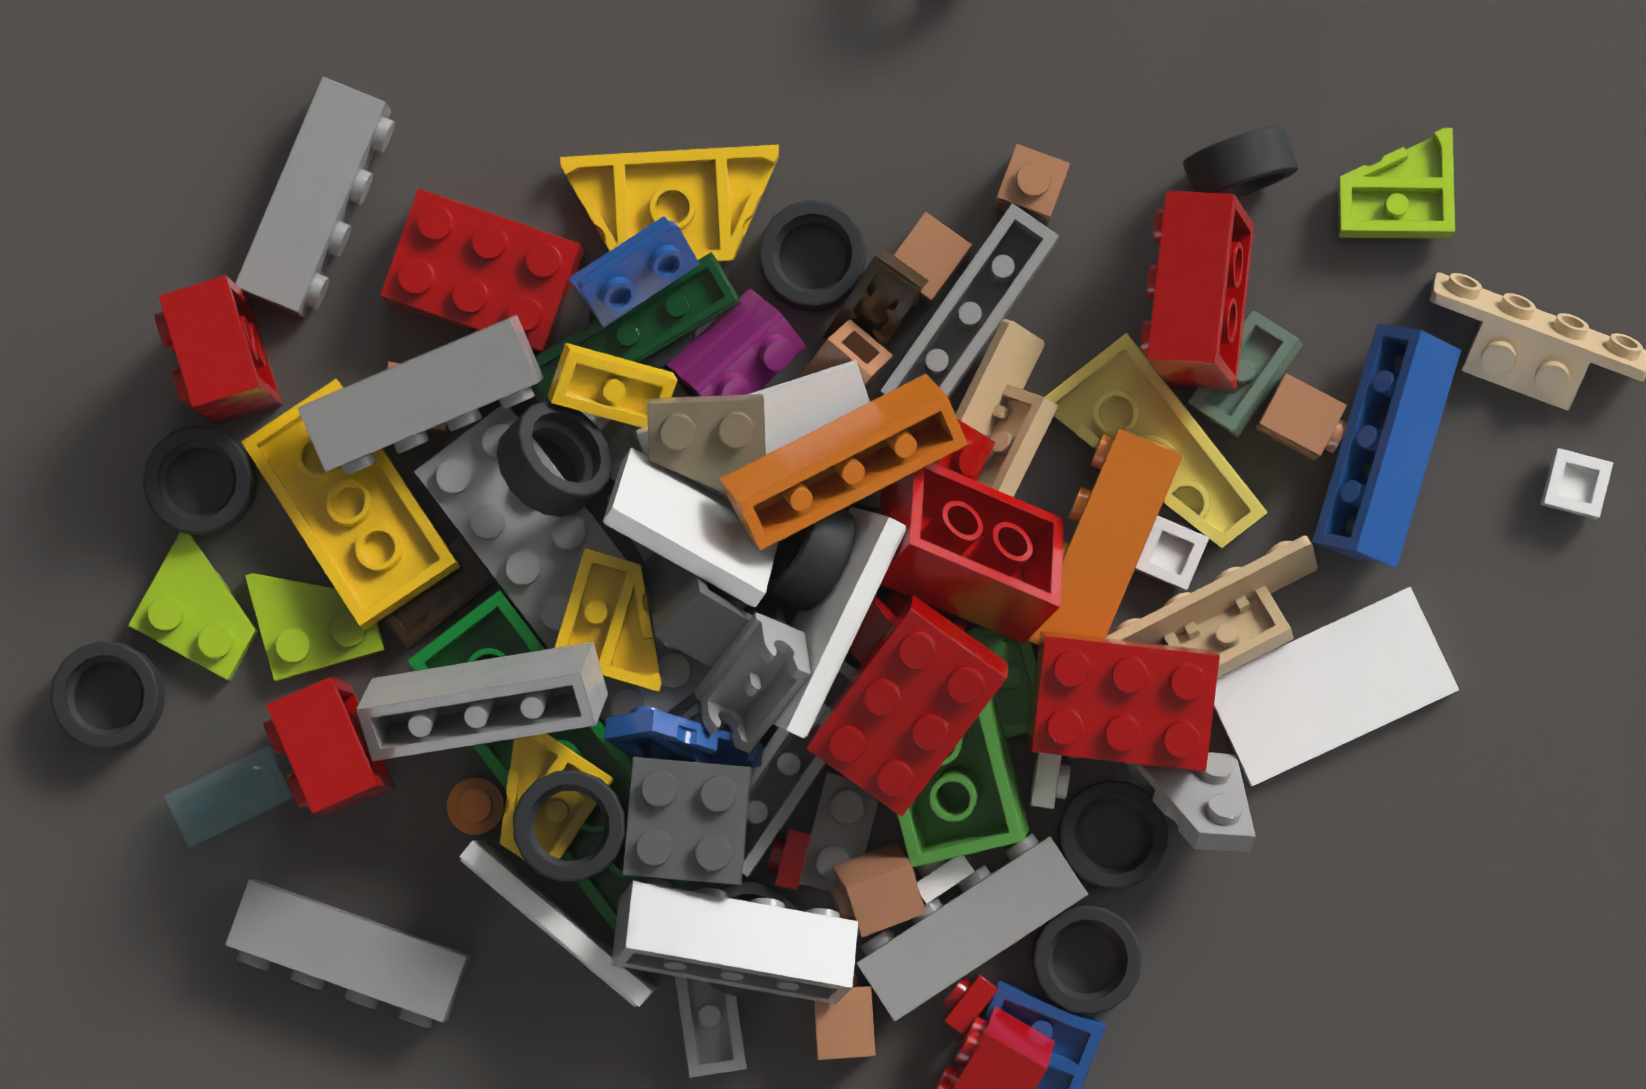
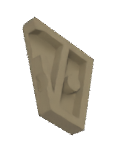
M763 394L647 399L649 460L726 494L719 478L766 455Z

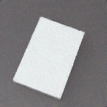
M631 447L621 462L603 519L604 524L744 603L756 607L766 593L778 542L760 551L741 527L731 503L680 474L650 461L648 456Z

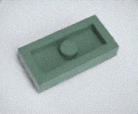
M1253 310L1244 322L1237 390L1198 387L1189 399L1188 404L1192 409L1238 438L1303 344L1299 338Z

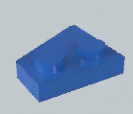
M999 980L996 987L998 991L992 997L983 1020H987L994 1006L1055 1041L1048 1068L1036 1089H1081L1105 1031L1106 1022L1086 1014L1069 1012L1046 998Z

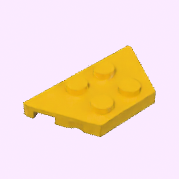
M779 145L560 157V165L609 251L665 216L668 221H674L680 228L697 260L712 252L719 264H728L734 262L779 158Z

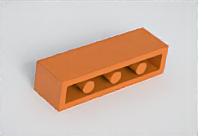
M924 374L719 479L741 527L761 551L968 445L948 396Z
M1118 426L1114 438L1103 434L1090 464L1100 469L1092 490L1084 487L1080 488L1068 516L1069 519L1078 523L1070 542L1063 541L1061 607L1029 638L1030 642L1039 645L1040 631L1106 638L1181 462L1182 452Z

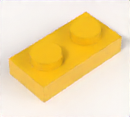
M565 343L547 396L553 404L644 428L648 426L647 399L671 398L677 378L673 372Z

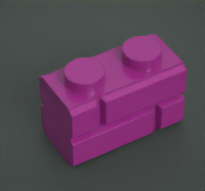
M749 289L740 297L741 304L719 316L666 365L691 397L747 395L762 389L783 368L788 366L806 346L785 317L767 301L765 302L756 292Z

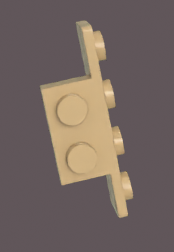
M1437 272L1435 275L1429 300L1434 304L1480 321L1462 364L1463 372L1567 411L1571 407L1590 362L1639 381H1644L1646 378V350L1643 349L1637 340L1619 333L1611 334V336L1589 329L1585 321L1574 315L1559 313L1555 316L1536 309L1535 305L1523 296L1513 293H1506L1502 296L1483 289L1477 280L1464 274L1452 273L1448 276Z
M1003 319L955 415L957 419L996 442L977 482L1014 497L1058 405L1043 396L1023 390L1044 348V341L1016 322Z
M1302 536L1294 541L1280 542L1271 547L1265 556L1243 567L1236 566L1223 571L1215 578L1214 582L1192 593L1185 592L1172 597L1161 609L1141 619L1133 618L1124 621L1106 638L1212 650L1220 655L1218 678L1294 639L1291 627L1271 593L1317 570L1318 566L1313 545L1307 536Z

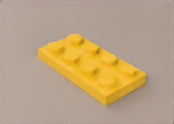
M335 379L241 442L359 626L366 630L458 569L460 565L383 448L373 452L377 462L361 470L345 475L342 467L339 466L325 472L298 408L310 401L344 388Z

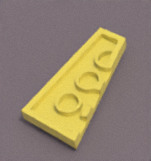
M1125 333L1045 396V398L1058 405L1054 417L1096 450L1103 434L1114 438L1118 426L1182 452L1183 457L1164 499V503L1221 548L1268 513L1169 385L1150 364L1147 357L1142 354V351L1128 333Z

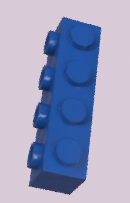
M1377 323L1312 542L1355 560L1394 568L1398 567L1461 353L1460 349L1422 330Z

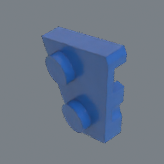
M636 707L629 714L606 718L604 739L632 758H652L751 768L761 767L763 745L760 742L748 753L735 747L731 737L732 733L718 729L713 735L708 732L704 724L663 712L657 708Z

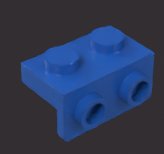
M663 216L571 276L569 280L594 316L605 327L700 265L677 224L674 221H668Z

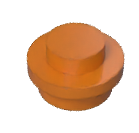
M468 778L461 781L452 789L447 800V813L450 821L458 830L470 835H481L490 832L500 823L504 814L505 804L501 791L495 784L483 778Z

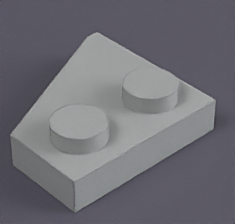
M1208 753L1206 771L1125 763L1126 770L1132 777L1142 774L1155 789L1152 801L1165 816L1170 817L1176 822L1178 831L1194 849L1234 852L1251 851L1256 835L1237 754Z

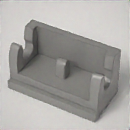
M757 612L753 614L694 690L695 699L700 700L704 726L709 733L714 735L721 725V720H723L732 729L731 737L735 747L748 753L751 752L811 676L805 632Z

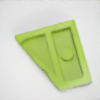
M1442 128L1436 131L1433 137L1408 149L1404 147L1385 155L1380 162L1372 166L1363 165L1340 176L1337 184L1338 238L1452 239L1455 233L1453 128Z
M182 532L179 533L128 625L229 681L232 680L258 633L249 616L231 594V590L213 568L198 546L194 536Z
M255 573L245 575L275 682L387 651L379 622L363 630L335 588Z

